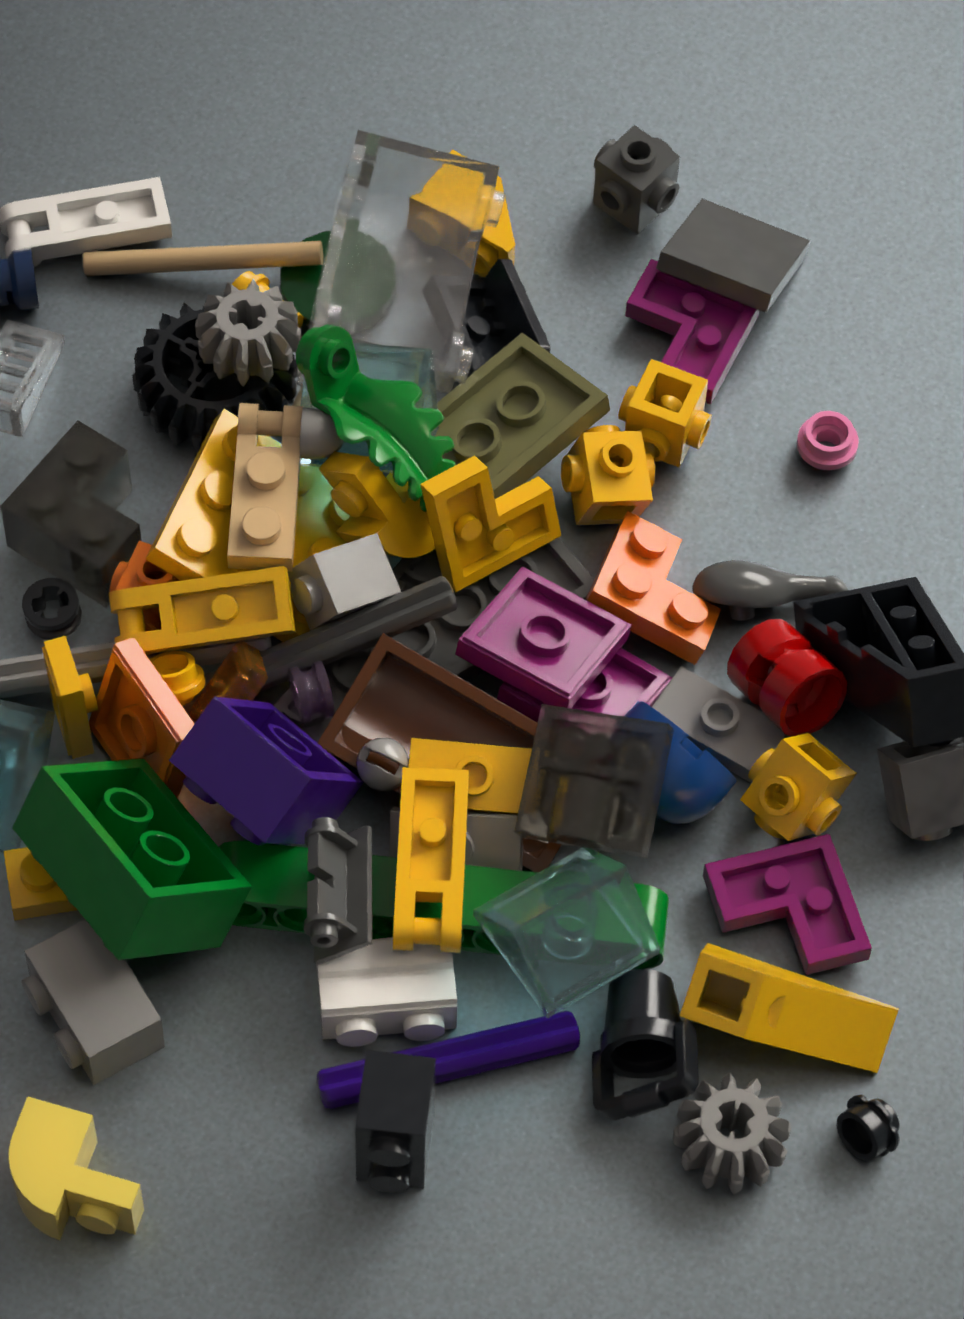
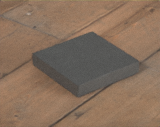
M702 198L662 249L656 269L762 312H767L806 258L810 240Z

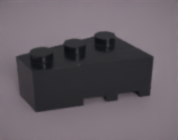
M917 577L793 602L796 630L811 643L814 650L822 653L844 674L847 680L845 700L913 748L924 745L943 746L957 738L964 737V652Z

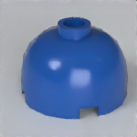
M637 701L632 709H629L621 719L609 742L607 751L609 774L622 789L614 799L644 824L651 815L670 824H689L705 817L721 803L736 784L737 779L706 749L702 751L687 738L688 734L647 703Z

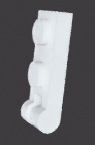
M160 177L15 201L0 208V230L2 234L8 237L4 247L6 259L13 250L31 248L33 267H36L42 260L172 238L171 221ZM48 225L49 230L32 232L35 227Z

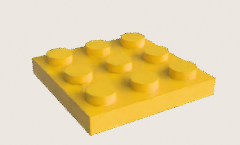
M223 409L214 419L145 558L181 581L252 571L251 569L228 568L227 552L238 417L226 409ZM258 435L257 446L281 448V443L270 436ZM301 458L293 567L313 554L345 544L346 542L336 531L350 517L332 499L330 492L333 488L320 472L319 467ZM293 600L292 607L296 633L274 636L282 642L310 631L304 615L297 610Z

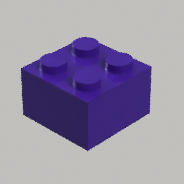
M214 696L169 759L173 765L186 775L183 784L191 793L209 804L215 805L219 803L234 816L230 822L234 830L248 841L259 846H263L264 843H277L289 846L291 844H305V832L311 828L312 821L321 817L337 820L364 783L271 703Z

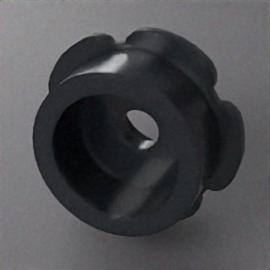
M864 1095L851 1097L847 1102L848 1109L838 1116L836 1122L837 1132L844 1146L854 1156L866 1161L872 1160L877 1156H885L889 1151L893 1152L899 1145L898 1131L900 1124L893 1108L881 1099H871L868 1101Z

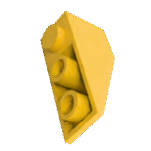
M707 943L700 952L679 1016L747 1040L878 1073L899 1008Z

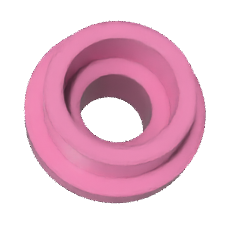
M822 411L814 414L803 423L797 437V449L800 456L809 465L821 470H837L847 466L855 458L859 445L858 434L851 421L843 414L835 411ZM823 441L831 442V443H833L835 446H833V447L824 446V445L820 444V442H823Z

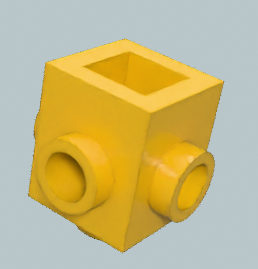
M651 359L637 387L630 385L620 406L618 419L626 422L625 431H642L645 452H649L652 455L654 462L663 461L680 468L690 446L700 449L712 419V414L704 412L708 380Z
M614 425L592 427L580 435L567 455L562 459L561 482L565 492H571L576 525L619 524L627 510L640 517L653 501L651 488L655 480V464L652 455L649 452H645L642 431H620V428Z
M805 733L782 739L775 749H768L756 760L748 773V778L752 783L740 801L756 813L754 815L755 822L773 837L791 841L811 834L818 836L825 832L840 814L842 805L837 801L857 773L811 734Z

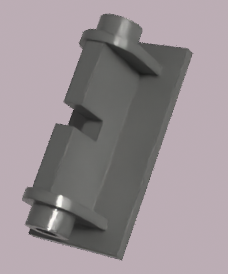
M321 817L313 820L311 828L305 832L304 842L308 847V871L315 875V878L308 882L307 918L304 920V932L310 936V942L314 945V963L318 965L372 944V827L369 825L346 833L338 828V822L335 819Z

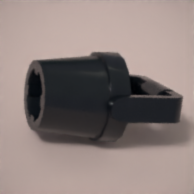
M650 969L627 971L614 977L609 983L605 1029L600 1037V1050L592 1053V1088L594 1107L610 1120L615 1121L626 1117L633 1118L669 1106L670 1102L692 1095L698 1087L696 1030L690 1020L681 1021L675 983L670 976L662 972ZM677 1071L675 1077L663 1081L658 1080L614 1097V1073L629 1078L652 1079Z

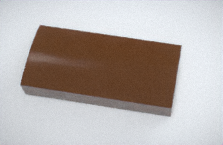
M384 633L381 635L318 741V744L327 752L357 769V756L361 748L370 740L382 737L390 738L400 743L406 750L408 758L410 757L411 738L541 749L542 761L537 816H524L522 866L531 872L545 873L608 766L606 762ZM370 751L366 762L380 766L394 775L400 765ZM400 785L399 787H397L396 789H393L394 792H396V793H398V794H400V795H401V785Z

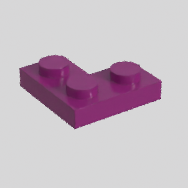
M651 259L626 303L625 316L675 336L661 363L707 379L708 386L705 403L711 405L755 324L760 310L663 273L656 269L658 261Z
M830 833L704 865L703 878L722 933L786 918L806 975L869 960L872 947Z

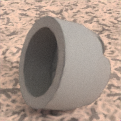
M303 408L300 431V458L324 459L328 458L334 451L338 452L344 441L338 438L330 415L318 408Z
M382 737L370 740L361 748L357 756L356 766L358 774L365 785L373 790L386 792L396 789L402 784V767H409V758L406 750L400 743L393 739ZM370 751L400 764L396 774L394 775L380 766L366 762Z

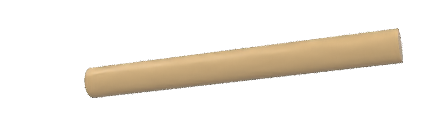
M321 241L84 252L83 254L85 276L323 265V246Z

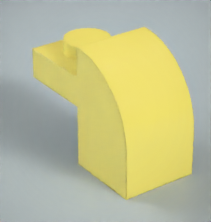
M27 1096L9 1146V1166L18 1203L27 1219L38 1230L57 1240H61L69 1216L76 1217V1221L81 1226L96 1233L111 1235L117 1229L135 1235L144 1212L140 1184L88 1169L98 1142L93 1115Z

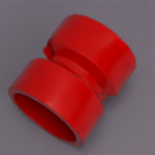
M768 619L755 625L741 637L733 648L727 662V675L731 682L752 703L759 705L764 715L784 734L790 737L805 733L812 734L820 730L838 712L847 694V680L844 674L822 653L814 650L811 643L789 622L782 619Z

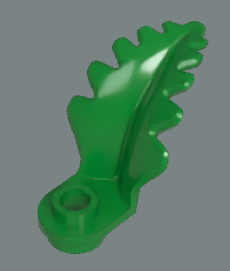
M327 324L311 328L302 336L296 350V364L298 370L305 376L311 405L330 415L340 440L349 444L365 441L368 444L369 459L375 466L381 467L391 462L393 465L394 482L402 487L409 482V498L413 501L420 499V508L426 512L420 484L456 465L453 460L442 458L443 454L454 449L453 439L449 436L431 435L432 431L443 422V414L438 409L415 407L423 393L416 383L403 380L370 379L363 375L359 370L353 339L350 333L343 327Z

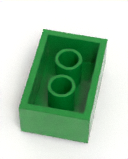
M144 758L41 766L12 826L15 833L31 851L34 859L44 867L67 896L68 901L77 908L101 938L104 946L118 960L220 948L252 888L251 884Z

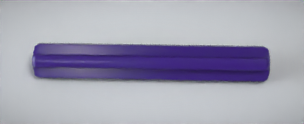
M563 1011L391 1053L436 1058V1084L576 1050L580 1044V1032L573 1013ZM365 1059L324 1068L317 1072V1088L325 1108L332 1109L359 1102Z

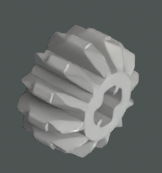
M254 278L247 289L238 290L228 282L224 289V297L208 294L204 304V312L198 314V319L195 323L196 337L199 338V355L203 359V363L213 364L214 372L217 373L219 380L236 373L242 387H244L250 376L254 375L260 376L269 384L273 376V368L289 371L290 364L293 361L292 353L296 352L301 339V329L297 325L298 314L293 302L283 301L278 286L260 292Z
M728 1072L722 1077L720 1091L702 1080L695 1091L694 1096L696 1100L684 1099L679 1105L677 1117L682 1123L674 1128L673 1143L677 1147L686 1149L681 1161L685 1171L705 1168L702 1183L706 1189L716 1184L718 1177L727 1178L728 1187L735 1195L742 1189L744 1175L761 1187L768 1181L770 1173L768 1166L779 1167L785 1161L787 1150L782 1142L789 1139L791 1125L789 1120L777 1117L782 1107L779 1095L763 1099L758 1098L761 1089V1083H759L758 1078L749 1082L744 1090L736 1088V1081L731 1073ZM729 1128V1137L723 1136L720 1133V1129ZM735 1129L742 1132L744 1137L734 1139Z

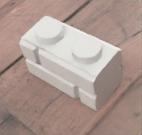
M393 937L372 939V944L319 965L316 964L323 1040L337 1039V1042L343 1046L358 1047L374 1042L377 1039V1035L404 1033L407 1039L428 1041L442 1036L447 1029L457 1028V993L452 953L440 952V945L414 944L413 951L393 950Z

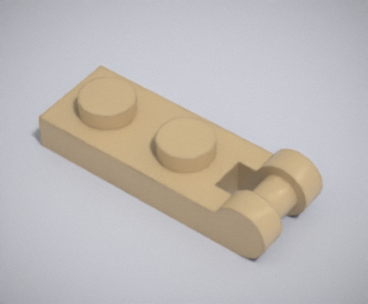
M239 403L227 552L228 568L258 570L285 566L288 571H293L303 406L284 405L283 411L259 410V404ZM258 435L282 436L281 448L257 446Z

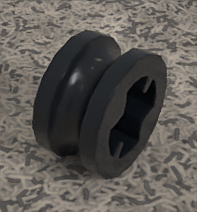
M45 578L36 581L28 587L23 595L22 609L27 626L34 635L45 640H52L62 636L68 637L80 625L82 611L76 589L69 582L60 578ZM59 600L58 617L45 618L43 611L46 609L47 601Z

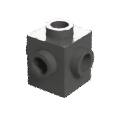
M634 125L617 141L615 139L609 140L598 152L593 164L594 169H596L593 204L638 235L660 213L666 211L677 197L680 188L677 183L680 156L665 141L651 137Z

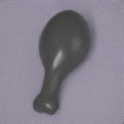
M729 560L712 564L704 568L696 576L692 585V591L695 595L710 602L729 605L731 619L740 621L754 618L755 608L775 607L793 601L848 591L846 584L836 576L796 575L764 564L744 560Z

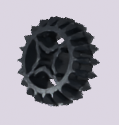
M183 303L179 318L162 313L159 329H146V335L143 338L144 346L137 348V353L134 357L135 373H133L132 378L134 391L137 392L138 406L143 416H150L151 425L156 433L169 430V437L175 446L190 438L192 439V446L198 453L214 419L223 409L238 417L239 403L259 404V410L283 411L284 405L294 403V398L297 394L295 378L298 377V367L294 354H292L293 361L290 364L289 371L273 368V376L269 384L261 377L254 375L250 376L244 387H242L236 373L219 380L217 373L214 372L213 364L203 363V359L199 355V338L196 337L195 323L198 319V314L204 312V305L203 309L194 311L186 303ZM171 374L181 378L182 385L188 387L185 394L170 383L168 379Z

